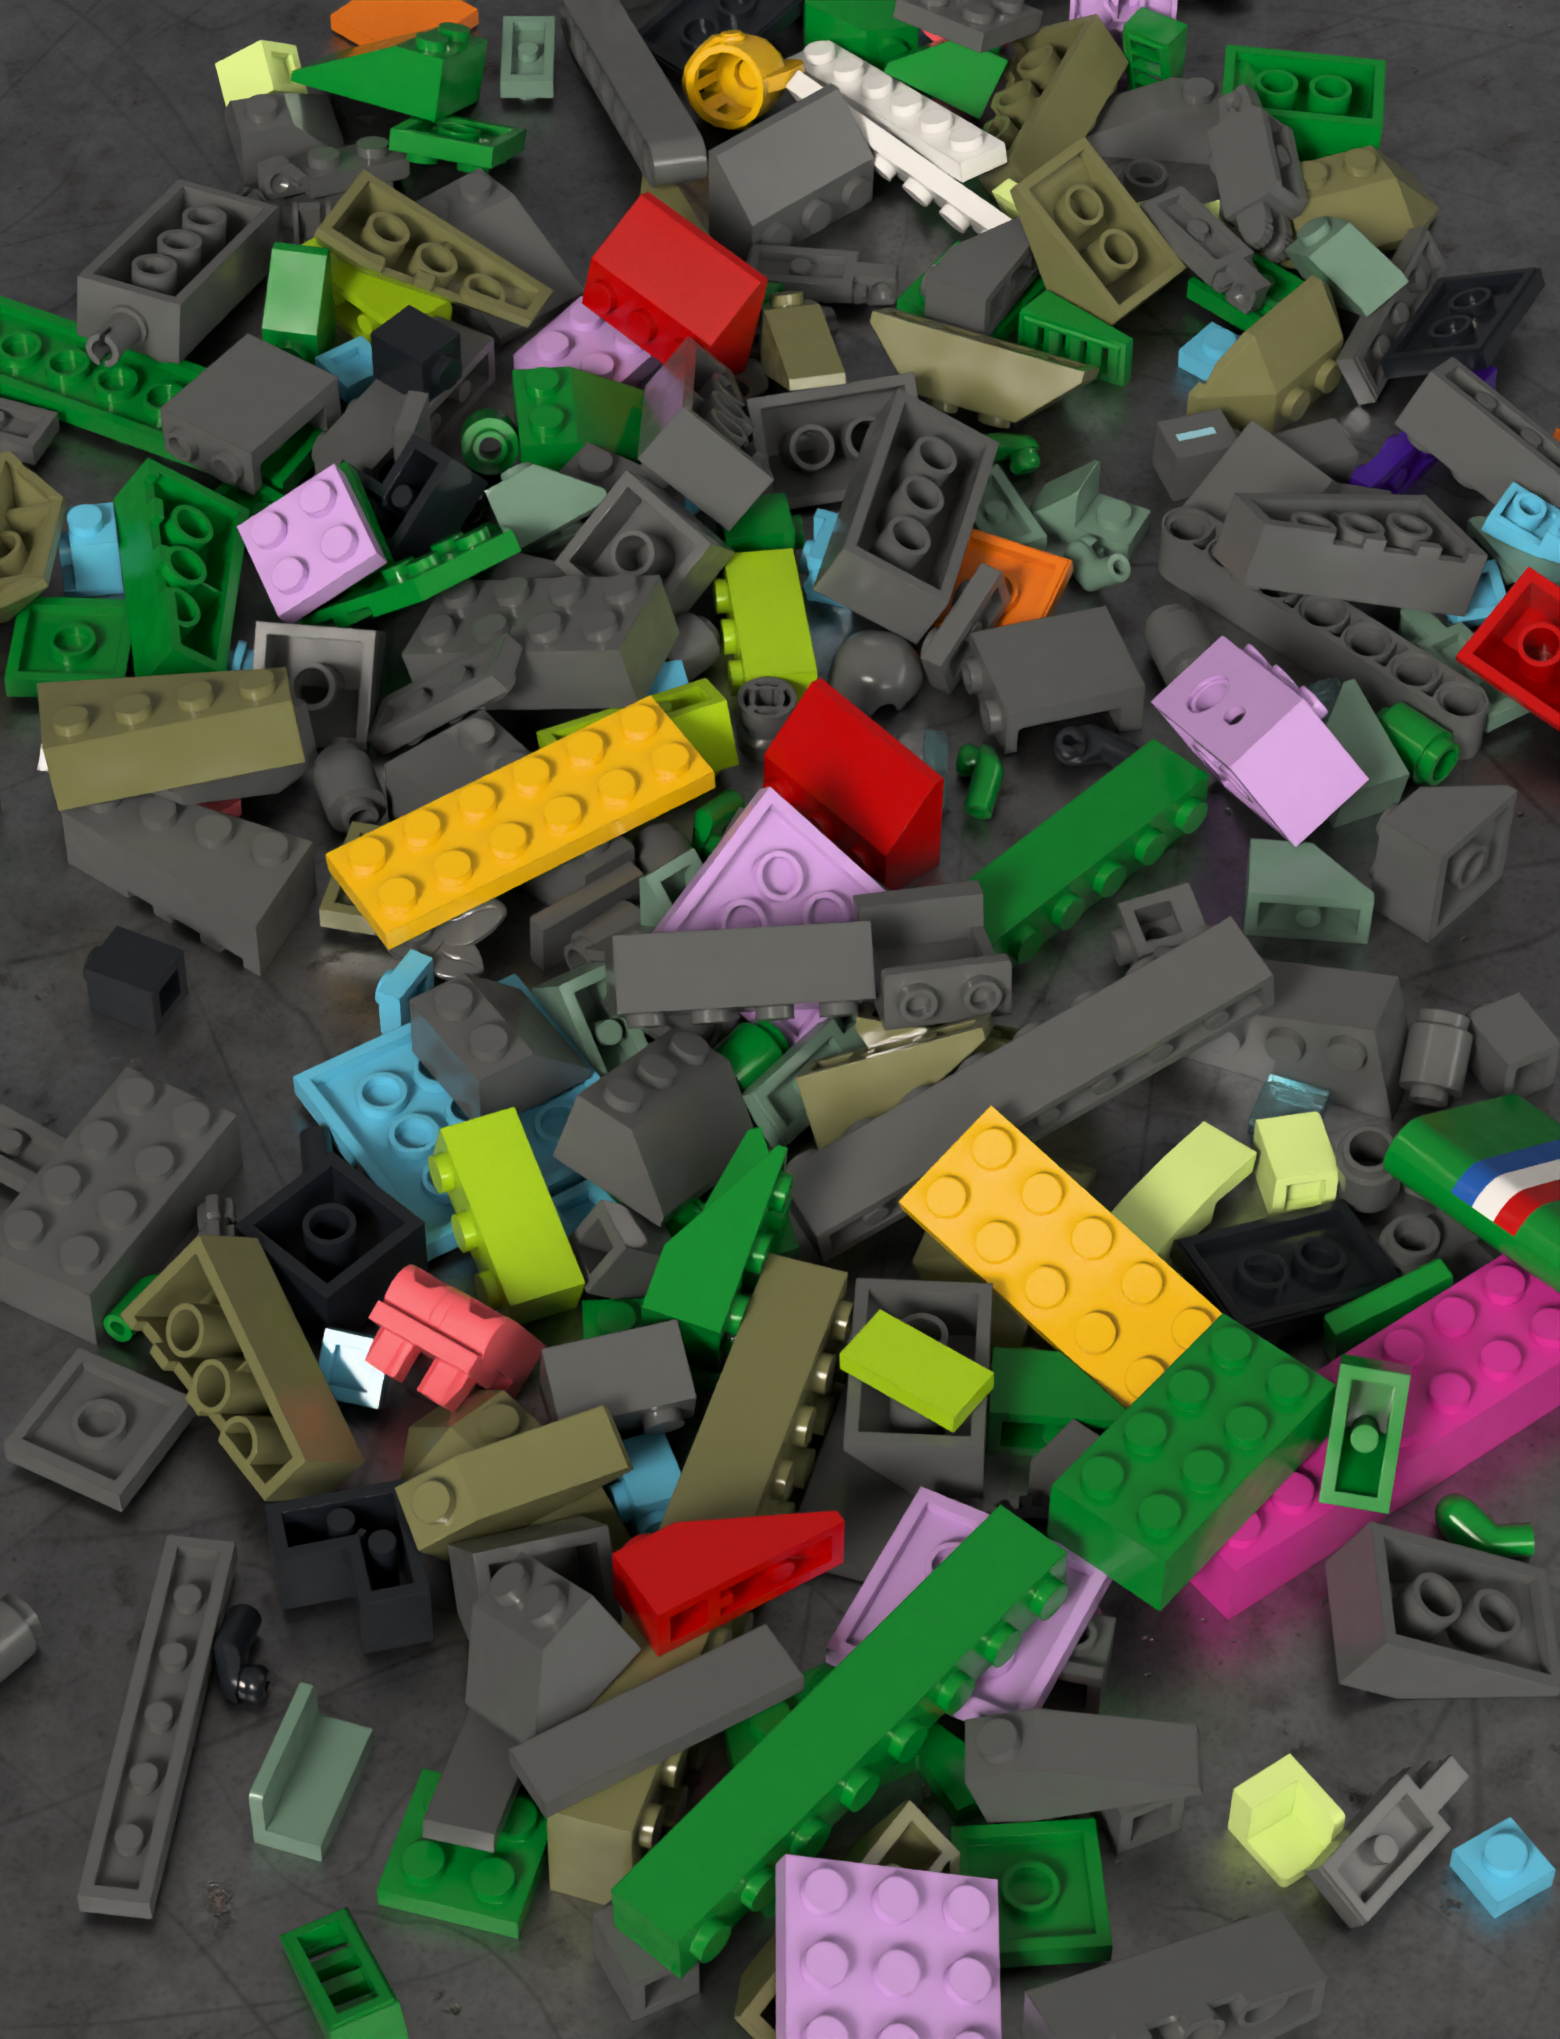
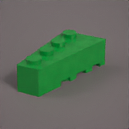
M147 458L113 499L135 677L226 671L245 546L237 526L249 519L250 509Z

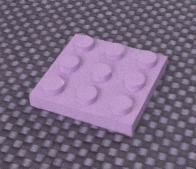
M769 786L759 789L652 933L853 922V895L884 892L886 890ZM819 1009L794 1010V1019L768 1022L779 1029L790 1049L817 1023L826 1020L828 1017H820ZM739 1012L750 1022L755 1019V1012Z
M921 1486L827 1644L826 1663L836 1667L990 1514ZM1051 1540L1067 1551L1066 1584L1068 1585V1592L1065 1600L1053 1616L1045 1621L1038 1618L1022 1634L1017 1650L1004 1665L998 1668L991 1665L975 1682L974 1690L964 1706L950 1716L965 1722L966 1719L1033 1708L1041 1709L1112 1579L1060 1543Z
M785 1854L775 1864L776 2039H1002L997 1879Z

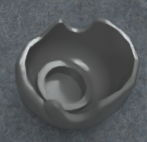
M865 630L852 634L843 641L832 660L827 680L830 686L870 717L875 710L885 704H894L896 710H901L906 705V702L920 690L923 682V664L916 650L903 637L884 630Z

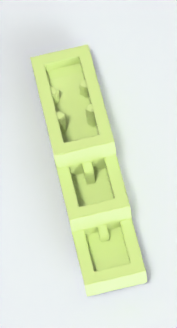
M1203 1121L1168 1152L1110 1213L1171 1267L1172 1260L1169 1256L1173 1241L1197 1235L1212 1222L1216 1203L1253 1172L1257 1152Z

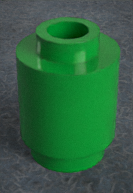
M481 409L471 414L463 423L460 432L462 455L466 463L473 470L485 475H496L506 471L513 465L518 456L519 441L516 427L509 416L496 409ZM488 437L496 438L501 443V446L494 451L479 449L481 441Z
M1404 702L1397 703L1391 708L1384 707L1376 714L1410 773L1408 778L1416 783L1427 782L1431 786H1436L1448 777L1460 755V746L1452 741L1451 732Z
M753 1019L750 1023L743 1022L738 1024L712 1049L729 1059L742 1093L789 1050V1046L783 1034L772 1023Z

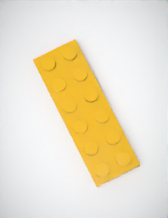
M649 695L326 853L328 870L386 948L390 950L716 788L714 770L653 697Z
M990 1106L899 1201L900 1208L982 1283H993V1293L1054 1349L1066 1355L1125 1409L1222 1314L993 1106Z

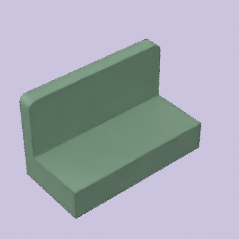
M300 1681L249 1793V1806L254 1843L323 1862L373 1749L374 1735L373 1728L319 1714L317 1690L314 1683Z

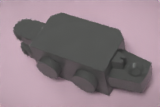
M1242 84L1236 87L1234 91L1226 93L1218 99L1219 123L1207 130L1211 150L1208 161L1217 179L1220 194L1218 200H1220L1221 213L1225 222L1231 227L1239 228V233L1242 234L1240 238L1243 239V242L1253 250L1262 248L1260 250L1263 253L1262 256L1273 263L1284 262L1285 258H1289L1285 249L1294 241L1292 239L1293 232L1290 220L1301 215L1308 201L1295 138L1290 127L1282 124L1263 109L1257 92L1246 84Z

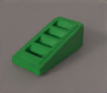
M1142 6L1124 24L1123 48L1124 55L1129 61L1126 67L1128 91L1171 77L1183 78L1187 24ZM1147 73L1150 74V75H1153V76H1155V77H1158V78H1160L1161 80H1158V79H1156V78H1153V77H1151V76H1148Z
M1047 289L1021 309L1019 313L1018 345L1100 367L1097 379L1124 387L1130 382L1133 338ZM1103 347L1108 349V357L1103 355Z
M348 1907L279 1935L282 1948L325 2039H408L400 2002ZM343 1943H346L348 1946L312 1963L308 1959Z

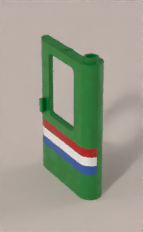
M1518 1094L1504 1095L1418 1116L1409 1121L1388 1147L1383 1161L1385 1172L1560 1294V1123Z

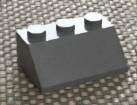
M830 83L709 150V235L743 261H747L749 247L752 244L793 246L873 200L874 156L838 87Z
M914 372L745 399L742 411L751 419L754 426L753 432L747 437L749 444L754 440L761 445L765 457L759 464L769 468L774 478V481L762 494L785 492L790 510L843 501L867 429L897 389L918 399Z
M675 1026L577 1094L553 1157L661 1227L718 1183L747 1130L754 1127L729 1059L710 1048L707 1042L700 1036Z
M856 1278L851 1340L881 1309L990 1370L993 1283ZM849 1374L843 1441L844 1451L912 1495H916L922 1486L946 1497L983 1498L989 1394L953 1433Z

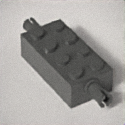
M178 179L77 276V335L88 338L86 341V351L90 359L100 366L102 361L110 355L105 360V367H111L120 360L127 350L149 355L158 362L180 364L269 273L272 248L274 243L278 242L279 206L267 203L264 195L255 188L247 196L250 193V187L241 188L236 194Z

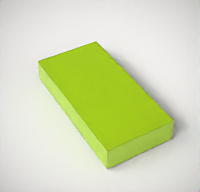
M881 1309L839 1354L841 1370L953 1433L994 1388V1372Z

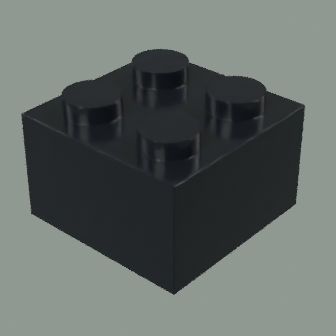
M333 1151L234 1225L235 1237L258 1238L298 1323L322 1342L325 1328L336 1327L355 1331L369 1320L368 1317L378 1300L383 1302L391 1282L404 1267L412 1264L428 1273L425 1222Z

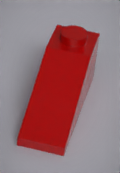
M836 1510L674 1522L652 1534L643 1533L635 1536L620 1550L612 1553L613 1596L655 1654L660 1657L842 1564L844 1557L845 1520Z

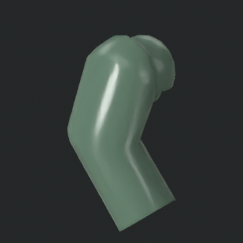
M1087 535L1080 537L1077 541L1070 542L1064 553V558L1072 560L1074 570L1072 575L1084 590L1094 592L1126 581L1131 572L1127 558L1117 553L1104 557L1103 548L1094 551L1091 547L1098 539Z

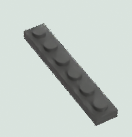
M171 1534L166 1536L77 1892L79 1911L144 1919L153 1918L214 1661L213 1645L223 1623L237 1564L236 1541Z

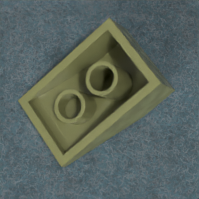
M1085 136L1081 137L1010 190L1045 288L1112 327L1153 297L1187 268Z

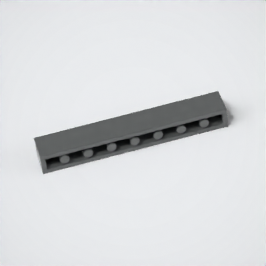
M1231 916L1214 926L1212 924L1199 926L1182 940L1181 945L1160 957L1148 956L1139 960L1130 967L1123 978L1102 990L1100 988H1092L1083 992L1072 1001L1068 1009L1047 1021L1036 1020L1025 1025L1015 1034L1012 1041L991 1053L980 1052L969 1057L958 1067L956 1073L933 1086L925 1084L916 1087L907 1093L900 1101V1104L877 1118L866 1117L858 1120L844 1132L842 1138L819 1151L811 1149L794 1157L788 1163L785 1170L795 1174L790 1193L793 1199L789 1211L822 1262L825 1263L907 1216L908 1214L900 1208L899 1201L990 1106H993L1034 1143L1275 1005L1273 974Z

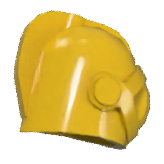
M728 30L720 34L711 35L698 47L684 66L681 84L687 102L700 118L714 127L743 130L750 128L753 125V121L773 109L780 100L787 83L798 70L805 74V68L802 60L783 59L781 53L765 38L745 34L741 30ZM704 88L705 92L700 93L699 91Z

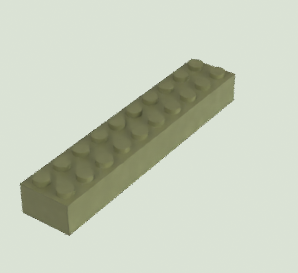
M769 1253L659 1530L674 1522L795 1513V1503L790 1502L795 1487L806 1489L815 1461V1449L810 1447L815 1434L826 1436L833 1418L835 1397L830 1395L835 1382L845 1384L848 1376L847 1372L840 1369L839 1356L840 1352L848 1345L846 1342L850 1337L853 1324L854 1302L847 1301L848 1272ZM625 1612L620 1626L637 1643L641 1650L587 1710L751 1631L753 1613L746 1612L658 1657ZM710 1737L548 1817L547 1838L550 1890L602 1905L608 1903L612 1899L611 1889L662 1839L666 1826L673 1828L682 1819L688 1796V1786L683 1785V1781L689 1767L695 1769L701 1767Z

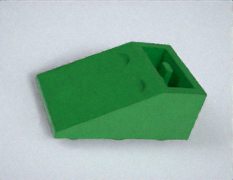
M777 1145L663 1247L641 1307V1327L677 1319L687 1361L690 1365L718 1373L724 1354L729 1355L750 1303L751 1297L746 1296L747 1292L754 1293L768 1258L773 1235L768 1233L781 1234L792 1204L793 1197L790 1196L795 1174L785 1171L787 1147Z

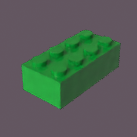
M1222 1313L1051 1485L1047 1536L1105 1573L1109 1578L1158 1611H1161L1328 1437L1336 1385Z

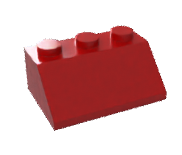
M646 192L638 197L592 256L582 304L662 364L670 358L689 336L728 367L734 375H737L747 368L768 278L650 192Z
M1528 567L1456 655V661L1559 732L1560 587Z
M821 677L813 681L764 754V784L762 788L770 786L869 876L891 891L900 890L940 864L944 778Z

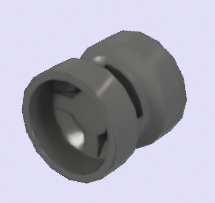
M758 677L746 682L739 689L737 694L739 721L736 727V741L738 748L745 756L764 762L765 752L796 707V691L788 682L780 678Z

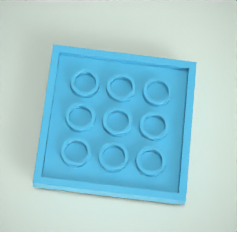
M513 974L498 981V983L521 989L591 1069V1078L518 1114L552 1198L587 1180L554 1158L553 1153L577 1094L601 1077L520 978ZM411 1023L400 1026L293 1076L296 1096L319 1126L330 1129L333 1144L348 1164L352 1167L359 1164L369 1180L425 1222L427 1262L459 1247L451 1224V1216L455 1214L448 1193L439 1194L436 1190L429 1171L428 1157L433 1155L440 1128L470 1119L413 1053Z

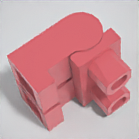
M410 1264L396 1275L385 1294L383 1302L378 1300L368 1317L380 1329L375 1335L364 1361L380 1372L402 1383L420 1353L431 1358L434 1361L418 1386L417 1391L454 1413L469 1395L475 1384L486 1390H504L515 1400L539 1360L541 1349L546 1348V1345L515 1320L498 1313L479 1300L437 1279L418 1266Z

